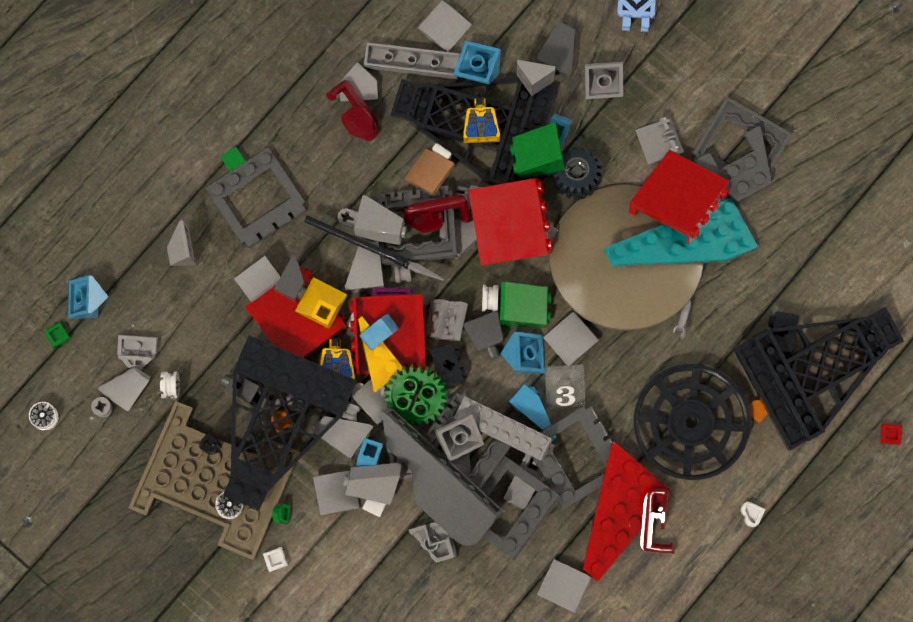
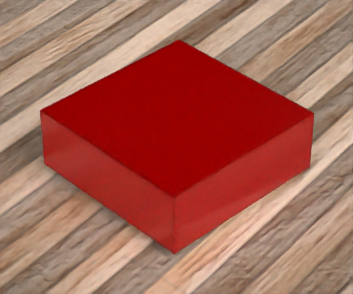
M881 424L880 444L901 445L902 425Z

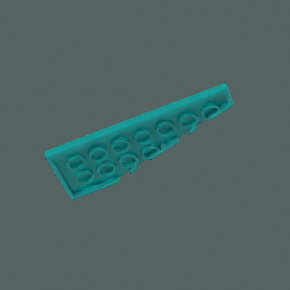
M732 198L720 202L717 211L710 214L711 217L707 225H703L700 228L699 236L696 239L693 238L689 244L686 243V235L663 224L608 246L604 249V252L612 267H627L642 264L650 266L654 264L674 265L691 264L692 262L709 263L713 261L721 263L751 252L758 248L734 201Z

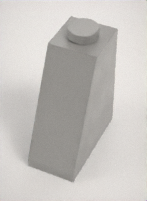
M362 196L354 226L355 237L400 245L401 239L405 238L407 231L403 218L371 198Z
M369 239L364 240V241H367V242H369V243H371V244H373V245H376V246L380 247L378 241L369 240ZM358 246L345 285L346 293L372 291V288H384L381 256Z
M324 416L322 419L319 418L313 425V433L318 436L335 418ZM339 419L321 439L353 460L361 449L364 438L368 439L374 427L370 424Z
M391 463L351 467L349 475L345 474L343 486H346L345 495L390 505L400 478L401 464Z

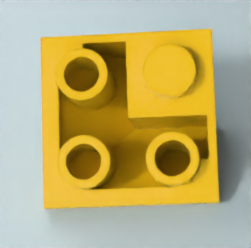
M313 277L295 312L330 329L347 294Z

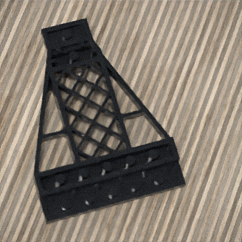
M519 77L494 79L490 84L468 81L435 85L430 83L417 84L401 79L391 116L409 121V124L435 144L438 143L450 151L452 157L487 184L511 183L530 179V177L520 179L519 174L514 172L513 162H516L515 155L512 156L510 144H513L512 137L546 126L557 88L548 85L531 96ZM518 84L511 106L487 100L492 85ZM487 86L483 97L486 99V107H493L495 114L500 111L505 118L497 123L498 127L506 123L503 134L500 132V144H494L496 142L466 143L468 144L465 158H462L436 138L435 135L464 143L463 135L458 133L464 130L465 122L462 116L466 115L467 110L459 113L455 105L465 101L468 108H475V106L471 107L469 103L475 104L474 99L479 97L451 89ZM447 96L450 104L441 108L437 100ZM436 103L439 110L432 113L434 105ZM453 107L457 115L447 119L444 111ZM441 113L445 121L435 125L432 117ZM459 118L463 126L454 131L450 122ZM448 125L451 131L441 129V127ZM473 146L497 153L489 177L467 162Z
M883 307L867 317L765 329L733 347V350L785 447L790 451L824 433L827 426L878 360L882 359L888 350L904 342L887 308ZM834 324L838 326L835 330L812 343H809L802 330L803 328ZM796 329L803 342V348L785 358L772 333ZM841 333L839 341L831 339ZM846 333L854 336L852 345L843 343ZM830 342L838 344L836 354L827 352ZM825 343L823 351L815 349L819 345ZM842 346L851 348L848 358L840 356ZM855 350L862 351L861 362L853 360ZM813 351L822 354L819 364L811 362ZM809 352L807 360L798 358L804 355L805 353ZM826 355L834 357L832 368L823 366ZM839 359L847 361L845 372L836 369ZM797 361L806 363L803 374L794 371ZM852 363L857 364V366L850 369ZM810 365L818 367L816 377L807 375ZM822 369L831 371L828 381L820 379ZM861 371L843 397L839 399L834 386ZM835 372L841 374L840 376L834 378ZM795 374H796V375H799V376H802V379H801L800 384H799V382H798V380H797ZM806 378L815 380L812 391L804 389ZM819 382L826 383L818 388ZM828 390L836 406L821 424L809 401Z
M249 335L233 370L231 478L223 496L260 511L267 492L342 417L357 380ZM238 375L265 386L255 409L236 403ZM269 388L276 390L267 394ZM278 393L282 403L271 407L268 397ZM281 393L289 395L293 399L284 402ZM264 399H266L269 408L259 412ZM296 400L300 411L289 415L285 404ZM299 400L305 402L303 409L299 403ZM309 405L336 415L335 419L318 436L300 429V424ZM284 406L287 416L276 420L273 409ZM237 407L252 413V418L239 447L235 446ZM271 411L274 421L263 425L260 415ZM300 414L294 427L291 417ZM258 416L261 426L252 430ZM289 418L292 429L281 432L278 422ZM276 423L280 434L269 438L265 427ZM263 429L267 439L256 443L252 433ZM292 432L288 444H286L283 435ZM297 433L314 439L287 467L283 466ZM250 434L254 444L244 448ZM281 436L285 447L274 451L270 440ZM268 441L272 452L261 456L257 445ZM255 447L259 457L248 461L244 451ZM285 449L279 463L275 453ZM241 453H243L246 461L239 459ZM273 454L277 465L266 469L262 458ZM261 460L264 469L250 463ZM277 468L275 474L270 472L269 470Z

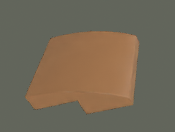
M425 149L404 180L434 196L454 169L455 164L443 156Z

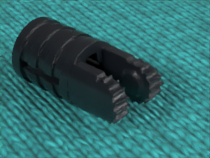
M206 434L202 438L199 447L205 453L214 455L220 450V442L212 435ZM212 442L215 446L214 448H209L206 444Z

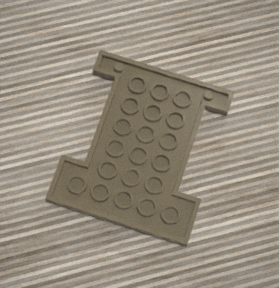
M175 401L128 508L148 516L155 498L224 526L225 528L218 546L255 560L272 520L273 508L279 503L294 466L267 492L260 511L243 504V510L238 517L234 519L222 518L216 510L215 503L217 497L225 491L231 478V444L217 439L220 442L218 453L209 455L201 450L199 447L200 442L206 434L187 427L194 408ZM270 440L274 451L285 447V445ZM268 441L260 444L258 450L261 456L272 452ZM212 442L206 444L209 448H214L215 446ZM290 448L283 466L287 467L300 452ZM285 449L275 453L279 463ZM244 451L248 461L259 457L258 453L255 455ZM241 453L239 459L246 461L243 453ZM273 454L262 458L266 469L277 465ZM261 460L250 463L264 469ZM277 468L269 471L275 474Z

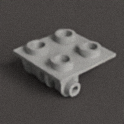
M664 117L659 119L660 122L635 130L648 165L661 161L669 150L678 155L684 153L671 118L667 119Z

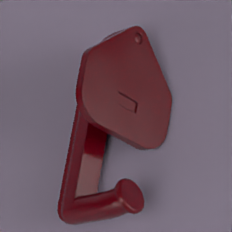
M344 80L327 92L326 97L330 101H335L336 96L343 92L353 107L342 114V124L352 136L371 142L379 134L377 119L348 80Z
M463 195L414 203L406 208L403 213L406 225L422 233L437 231L442 228L444 224L443 210L460 207L462 214L460 220L464 223L471 221L468 203Z
M667 487L652 488L644 499L640 545L645 551L675 554L672 542L670 544L652 543L654 518L661 519V529H665L668 521L670 492ZM656 495L665 496L663 505H659V511L655 510Z

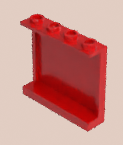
M669 150L630 201L629 213L636 216L640 211L686 235V243L689 244L693 238L696 239L699 236L700 228L703 225H707L711 217L710 214L717 211L721 199L727 197L729 193V180Z
M539 178L468 190L481 265L552 254L553 241L549 239L548 235L550 223L545 217L547 205L546 201L542 199L544 186Z
M300 266L305 289L307 290L313 275L307 268L303 270ZM275 286L245 306L274 346L302 358L307 357L341 330L347 329L345 323L348 321L342 313L337 314L329 329L295 312L301 299H298L296 303L276 293L274 290Z
M423 294L353 297V301L349 302L350 313L354 315V321H350V328L355 336V340H351L352 351H355L356 359H352V364L356 375L369 374L363 340L359 336L361 333L358 319L363 317L369 326H372L386 314L390 315L400 329L384 340L383 343L402 367L405 366L409 370L411 364H413L414 368L417 369L420 364L421 369L425 370L426 349Z

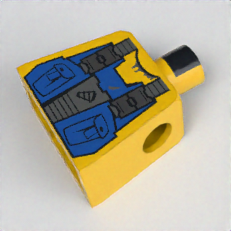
M485 98L474 99L475 108H468L466 112L463 135L464 143L500 142V132L494 108L486 107Z
M330 339L329 348H324L321 351L319 365L355 379L350 350L341 349V339Z

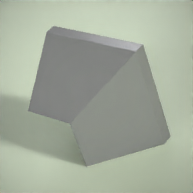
M183 220L179 221L167 246L170 266L196 265L190 231Z
M472 413L436 430V437L449 462L484 445Z

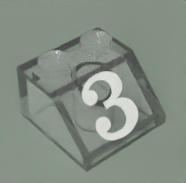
M584 365L545 367L546 408L585 406Z

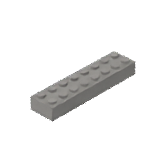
M367 42L364 68L457 79V76L453 74L460 54Z
M464 396L454 419L457 420L472 413L479 431L543 462L553 441L552 438Z

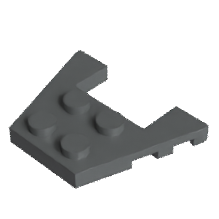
M760 126L744 134L753 152L719 169L710 153L694 161L697 165L729 180L728 194L737 203L772 184Z

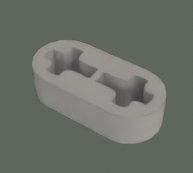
M347 208L342 209L338 213L339 223L346 228L354 230L358 212ZM348 213L350 218L354 219V221L347 220L346 222H344L342 215L346 216Z

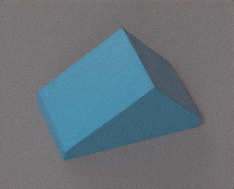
M386 314L359 336L372 351L400 328L390 315Z

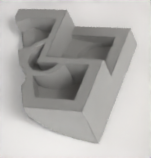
M133 367L106 384L100 385L98 390L114 403L129 411L149 382L150 376Z
M370 380L351 397L379 426L383 422L379 415L382 411L389 409L387 408L389 401L384 400L387 396L384 393L385 386L374 392L372 381Z
M436 522L409 529L410 534L414 535L421 543L420 545L423 549L428 551L430 557L436 563L458 557L453 538Z

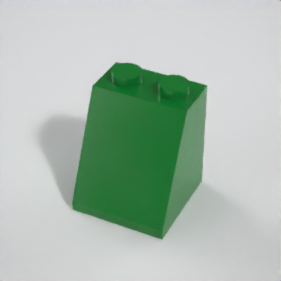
M551 123L512 137L513 144H510L512 156L515 155L516 162H513L515 174L518 173L520 179L565 171L560 136L556 123Z
M501 282L500 326L546 328V323H550V311H547V304H551V293L547 292L548 287Z

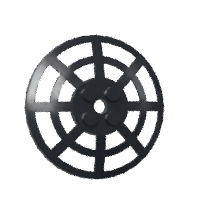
M683 364L662 371L645 386L635 406L633 427L640 450L654 467L674 478L703 480L721 474L739 459L749 440L751 416L744 394L727 375L709 366ZM692 371L691 383L678 384L668 389L662 381L663 378L671 374ZM700 372L717 377L728 388L719 394L712 388L699 384ZM656 385L662 395L656 401L652 413H640L646 395ZM690 389L689 400L678 402L672 395L679 390ZM698 390L710 394L715 399L708 405L698 401ZM732 394H735L741 405L744 424L732 423L731 413L725 402ZM666 399L673 409L668 417L658 416V410ZM719 405L723 409L726 423L715 422L712 411ZM694 418L697 423L696 427H687L686 419ZM639 421L650 422L651 432L657 446L649 452L641 438ZM656 423L668 425L670 435L663 441H661L658 435ZM714 430L725 431L722 441L716 447L709 440ZM731 431L743 432L738 449L727 460L721 451L727 444ZM675 441L684 445V457L673 453L667 447ZM703 444L710 452L704 456L692 458L693 446ZM663 451L670 458L683 462V474L665 468L654 457ZM715 457L722 465L708 473L691 475V463H701Z

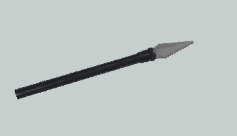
M308 215L304 220L309 225L393 261L401 267L404 266V269H410L416 273L444 281L442 277L420 264L411 262L410 258L406 259L403 256H398Z

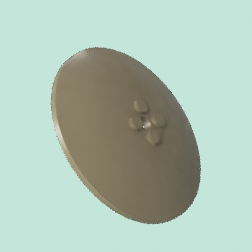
M615 185L596 190L591 196L587 194L586 198L579 199L565 212L556 227L558 231L552 239L553 250H551L552 254H550V268L560 295L580 316L596 325L609 329L623 331L641 330L667 321L689 302L698 287L702 274V262L612 267L604 252L606 247L663 225V223L640 211L636 216L629 213L630 201L642 186Z

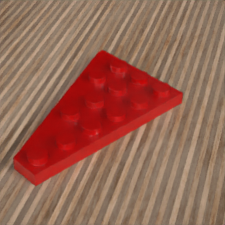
M612 442L610 445V453L606 462V470L602 479L596 513L591 526L586 556L582 565V569L597 582L642 529L644 499L648 492L654 487H666L615 442ZM656 495L655 510L664 502L665 496Z

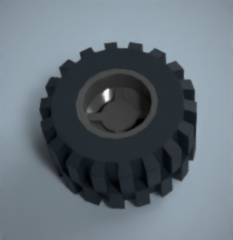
M573 147V151L565 150L563 155L565 171L553 173L556 188L559 189L562 195L566 193L567 198L574 196V200H578L580 196L584 199L587 194L591 196L593 190L596 191L598 184L601 182L600 161H598L596 155L592 156L590 150L585 152V148L577 150V147Z

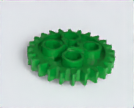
M411 364L409 370L405 366H403L402 372L397 369L396 376L391 375V381H388L386 384L388 388L384 391L387 394L384 400L390 401L387 404V408L392 407L406 421L410 420L411 426L414 425L415 421L418 422L419 426H421L422 421L429 424L430 418L435 421L436 415L440 416L441 409H445L446 405L444 403L447 402L448 398L444 396L447 394V390L443 389L445 382L439 383L441 376L435 378V370L429 373V367L427 366L425 370H422L420 364L417 369L414 368L413 364ZM406 381H413L415 385L409 386ZM420 381H423L412 410H410L409 406ZM430 388L433 393H427L424 389ZM404 397L408 402H401L399 398ZM417 405H423L426 409L420 410Z

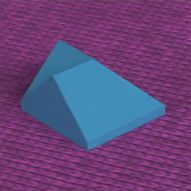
M465 41L453 75L490 84L499 75L501 49Z
M88 275L69 281V319L98 318V307L108 296L93 276Z
M514 332L501 352V355L513 367L514 375L543 374V335Z

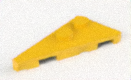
M363 317L358 319L359 330L362 334L370 326ZM363 341L372 388L374 392H377L390 381L391 375L396 376L397 369L402 371L403 367L383 342L371 351Z

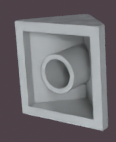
M517 60V76L531 96L554 82L555 66Z
M623 62L585 64V98L623 97Z
M264 256L235 277L234 280L249 300L253 302L274 287L279 281L280 275Z

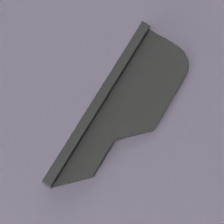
M392 407L382 411L379 417L383 420L386 448L412 471L416 504L458 543L470 546L479 542L495 521L502 516L504 511L454 464L449 462L441 452Z

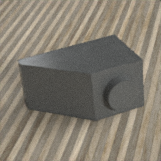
M292 255L274 290L276 293L297 303L298 299H302L306 289L298 260Z

